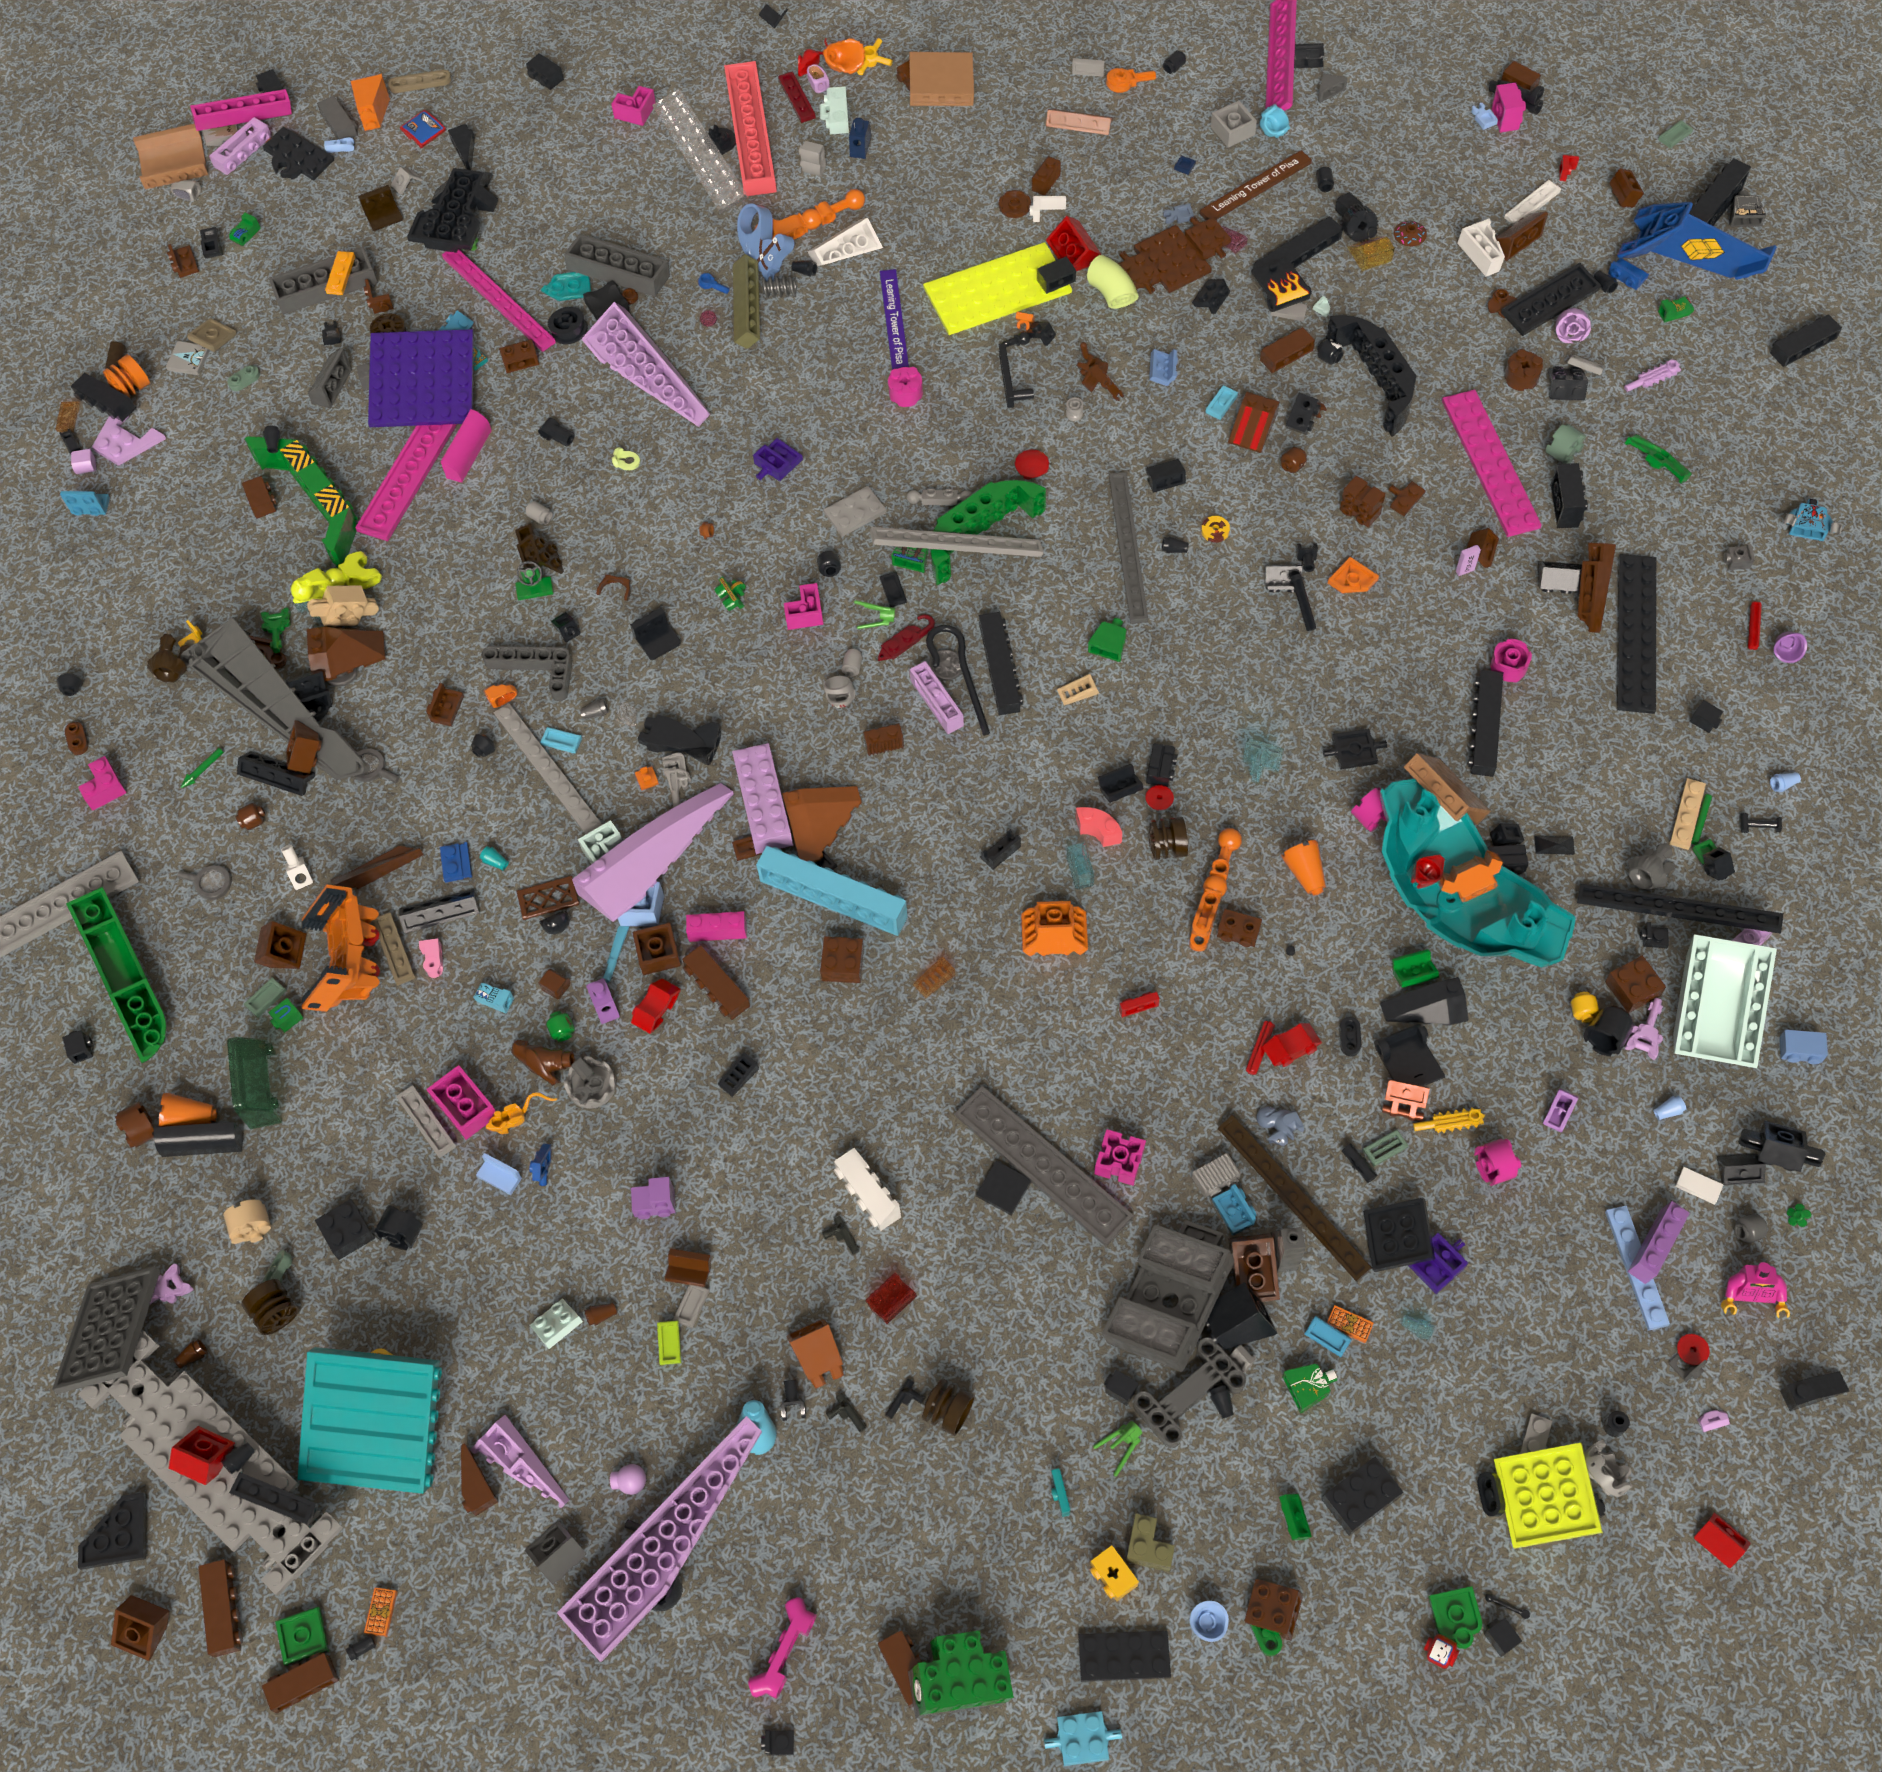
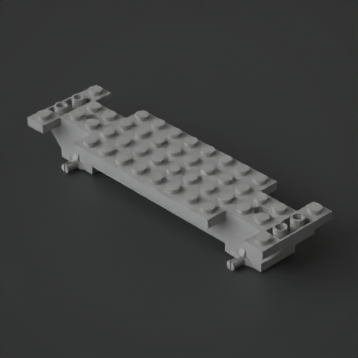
M142 1331L128 1375L87 1386L78 1395L95 1410L111 1394L130 1414L121 1423L126 1429L119 1436L233 1552L251 1536L269 1554L260 1565L265 1570H268L275 1561L277 1562L261 1581L276 1596H279L328 1547V1543L343 1527L328 1512H325L313 1525L312 1523L322 1514L318 1509L308 1526L231 1495L229 1492L239 1472L290 1493L300 1484L185 1371L180 1373L175 1369L165 1378L151 1368L145 1360L159 1345L145 1331ZM144 1387L143 1393L138 1395V1392ZM197 1426L235 1442L232 1451L247 1442L255 1450V1453L238 1473L234 1472L231 1475L223 1466L219 1475L207 1485L198 1483L168 1469L172 1446ZM285 1528V1534L278 1538V1532Z

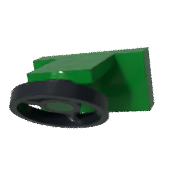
M524 561L518 566L517 578L520 582L515 583L518 601L554 594L551 576L542 578V569L536 562ZM528 563L536 565L533 567L528 566L526 568H520L524 564ZM519 571L521 572L523 580H521V578L519 577Z

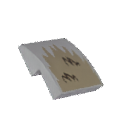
M236 124L201 131L206 146H221L223 141H227L238 130Z

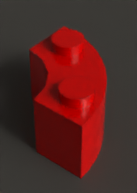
M663 978L652 982L645 998L639 1005L634 1007L631 1023L651 1034L663 1022L664 1019L661 1017L665 1011L673 1008L681 989Z
M1299 1023L1289 1031L1275 1035L1262 1048L1274 1066L1282 1065L1286 1067L1295 1059L1305 1054H1313L1317 1051V1046L1322 1042L1310 1023Z

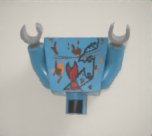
M1808 499L1807 504L1801 503L1799 508L1793 509L1786 515L1783 524L1792 525L1789 535L1824 541L1828 532L1829 534H1841L1843 527L1841 523L1833 522L1830 515L1827 514V509L1818 506L1816 499Z

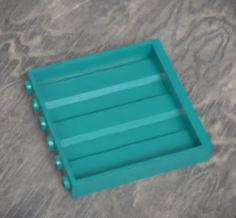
M319 1347L309 1350L306 1361L297 1480L424 1494L432 1486L434 1475L431 1474V1467L435 1462L433 1444L436 1443L437 1432L434 1429L439 1416L436 1404L440 1398V1389H438V1380L442 1376V1368L439 1367L440 1360Z

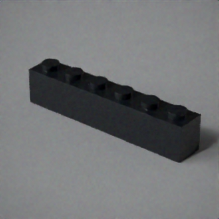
M1329 216L1319 221L1315 226L1308 228L1299 236H1295L1291 241L1282 244L1280 248L1271 251L1264 258L1257 260L1253 265V269L1286 257L1293 267L1296 268L1339 241L1342 237L1343 227Z
M1000 612L979 615V627L998 715L1020 712V705H1023L1022 694H1018V690H1020L1019 680L1014 677L1016 666L1015 663H1011L1013 653L1012 649H1008L1007 645L1010 644L1008 633L1004 631L1006 629L1005 618H1001Z
M1481 670L1479 677H1475L1474 687L1477 688V692H1474L1473 703H1476V708H1473L1472 719H1475V724L1471 725L1470 735H1474L1473 740H1470L1469 751H1472V756H1469L1468 767H1471V774L1494 777L1497 768L1504 672Z

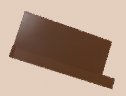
M1490 528L1471 533L1467 548L1478 545L1481 550L1478 562L1483 567L1488 568L1492 565L1499 538Z
M670 1248L668 1253L669 1266L665 1274V1281L705 1287L711 1270L710 1255Z

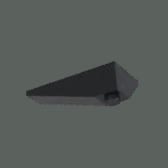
M1459 977L1439 981L1380 1003L1387 1022H1419L1450 1026L1469 1020L1466 995Z

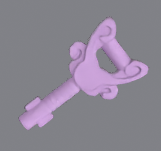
M1654 998V1001L1650 1003L1648 1008L1650 1013L1646 1024L1633 1027L1632 1036L1626 1043L1625 1050L1637 1048L1648 1052L1651 1059L1655 1060L1657 1058L1658 1044L1663 1041V1037L1658 1034L1654 1024L1657 1015L1661 1013L1663 1008L1661 1006V999ZM1638 1039L1648 1041L1650 1044L1639 1041Z
M178 1264L170 1266L163 1276L159 1275L150 1304L158 1299L163 1302L174 1303L177 1300V1296H183L194 1290L193 1287L184 1283L180 1278V1266ZM170 1280L173 1281L176 1289L169 1288Z

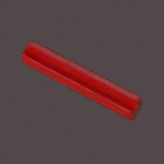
M1756 601L1752 602L1750 606L1748 648L1750 650H1757L1760 640L1762 604Z
M1264 1021L1246 1067V1072L1250 1075H1256L1265 1053L1262 1046L1270 1040L1275 1027L1271 1021Z

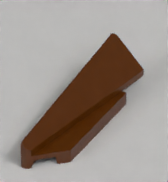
M1588 543L1589 561L1582 562L1578 617L1589 627V632L1600 633L1616 549L1615 544Z
M397 846L330 881L335 886L352 889L357 887V889H360L419 858L423 853L420 848L414 849Z

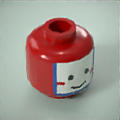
M1437 1634L1434 1639L1429 1637L1424 1648L1427 1651V1660L1442 1669H1447L1449 1666L1453 1667L1460 1652L1457 1649V1643L1442 1634Z

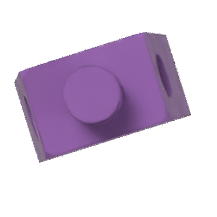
M605 978L586 985L601 1024L620 1017ZM603 1007H610V1009H608L607 1011H602Z

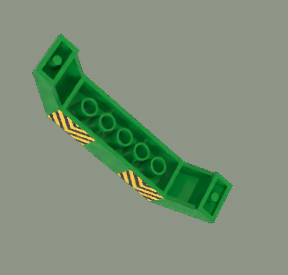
M248 436L244 438L254 460L262 470L270 468L289 471L328 521V530L322 542L330 560L338 568V565L345 562L357 532L355 527L357 526L356 520L358 519L355 513L351 511L353 507L350 502L343 499L344 495L340 489L336 490L334 488L336 486L331 478L327 479L325 470L322 466H317L318 462L313 455L310 457L307 447L301 445L298 440L280 439L278 452L269 453L264 437Z

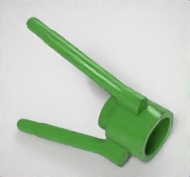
M854 601L855 604L862 605L865 608L880 611V619H883L881 622L859 625L857 629L882 625L889 626V622H894L895 608Z
M1130 1421L1127 1425L1123 1424L1118 1430L1093 1445V1448L1097 1449L1119 1434L1120 1437L1110 1446L1111 1449H1114L1122 1441L1127 1444L1131 1442L1130 1447L1114 1472L1115 1477L1118 1476L1135 1446L1140 1442L1138 1437L1142 1435V1431L1133 1421Z

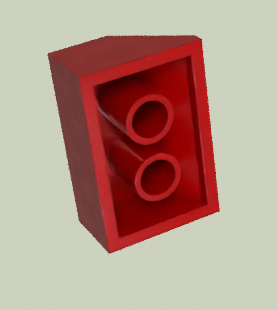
M1066 216L1046 239L1056 257L1061 259L1067 256L1076 272L1089 267L1091 262L1101 255L1080 221Z

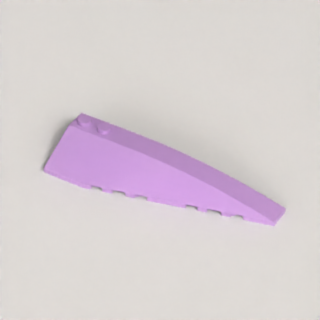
M720 783L651 821L574 877L572 881L577 894L614 922L647 895L646 891L650 887H654L657 883L656 879L661 874L666 873L669 864L679 858L692 843V838L695 834H699L703 830L702 826L707 821H711L714 817V812L720 810L730 799L733 791Z

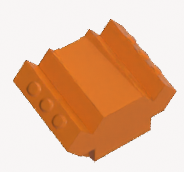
M1486 850L1484 858L1474 855L1472 860L1459 866H1452L1450 874L1443 872L1442 878L1437 883L1441 891L1450 894L1457 892L1461 901L1467 902L1498 887L1494 875L1499 873L1503 862L1497 853Z
M1071 901L1037 902L1035 908H1028L1021 914L1023 952L1027 955L1032 956L1036 952L1042 956L1049 954L1069 955L1073 951L1082 955L1088 950L1086 911L1079 906L1073 907Z

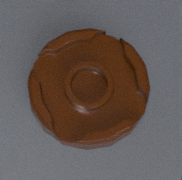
M1008 191L999 199L1000 212L1009 218L1023 217L1030 211V197L1022 191Z

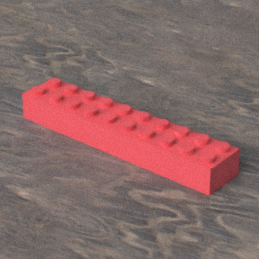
M756 61L724 65L744 196L777 192Z

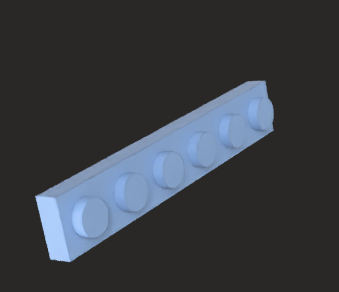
M1627 1206L1608 1209L1605 1211L1625 1269L1628 1271L1641 1244ZM1627 1272L1647 1329L1653 1330L1669 1326L1670 1323L1654 1279L1644 1284Z

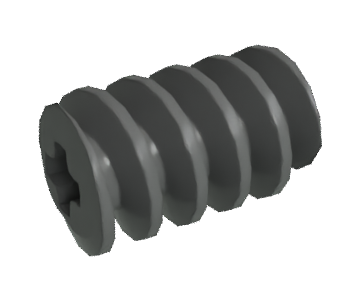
M790 275L788 280H785V277L782 276L781 281H779L777 276L772 281L769 276L767 282L762 277L763 294H765L766 298H769L771 293L773 298H776L778 293L779 297L782 298L783 293H785L786 297H789L791 292L792 296L796 297V276L794 280H792Z

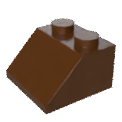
M297 720L294 721L285 752L287 769L310 774L311 768L316 765L317 757L315 755L316 751H320L322 741L319 740V735L316 731Z
M274 921L269 922L261 927L254 962L269 968L300 969L307 934Z
M130 1595L115 1609L111 1645L150 1661L167 1628L169 1610Z

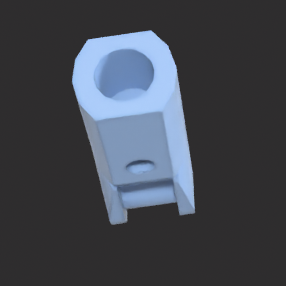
M351 137L324 141L327 153L354 150V139Z

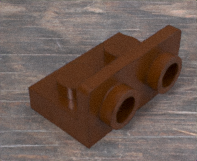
M171 244L168 245L170 251L167 254L170 261H173L171 266L174 273L178 272L179 277L182 278L199 272L190 245L176 250L173 249Z

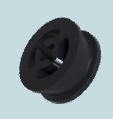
M576 307L560 308L548 319V327L552 332V337L559 344H573L581 340L588 330V325L584 320L582 311Z

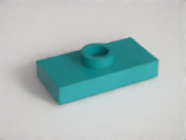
M1060 1469L1051 1470L1054 1488H1051L1053 1500L1058 1501L1062 1517L1069 1516L1070 1506Z

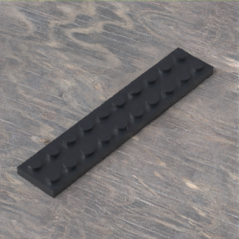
M1620 554L1618 557L1617 710L1649 714H1655L1657 557Z

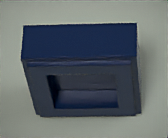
M1181 155L1174 166V170L1189 175L1196 165V160Z

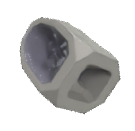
M183 180L175 182L170 188L173 195L189 201H196L201 193V187L197 181Z

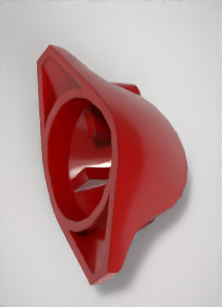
M1441 855L1420 858L1413 868L1411 883L1416 882L1417 888L1421 889L1438 882L1443 875L1445 859Z

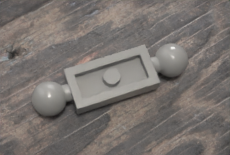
M931 488L923 490L922 494H920L916 490H911L907 494V501L911 504H917L919 501H922V505H957V501L963 502L972 493L970 491H963L961 494H958V490H935Z

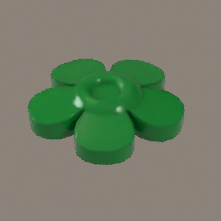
M1797 1204L1795 1209L1789 1208L1787 1210V1215L1790 1217L1788 1223L1791 1226L1798 1224L1800 1227H1805L1807 1225V1220L1805 1219H1809L1812 1216L1811 1211L1805 1210L1803 1204Z

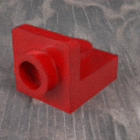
M1562 156L1559 166V181H1566L1567 176L1571 175V171L1576 170L1579 156Z

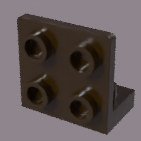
M389 185L358 196L373 231L403 221Z
M531 533L517 544L522 562L534 561L540 567L545 566L560 574L564 572L563 563L557 552L558 548L554 543H550L542 537ZM528 563L524 564L523 567H533L536 565Z

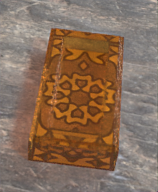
M61 402L55 428L57 432H66L68 428L71 432H74L80 406L78 402Z

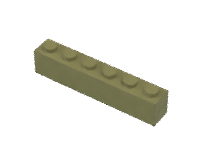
M744 254L733 264L734 343L748 349L760 339L758 261Z

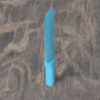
M619 926L607 961L608 966L603 977L607 983L611 980L630 926Z

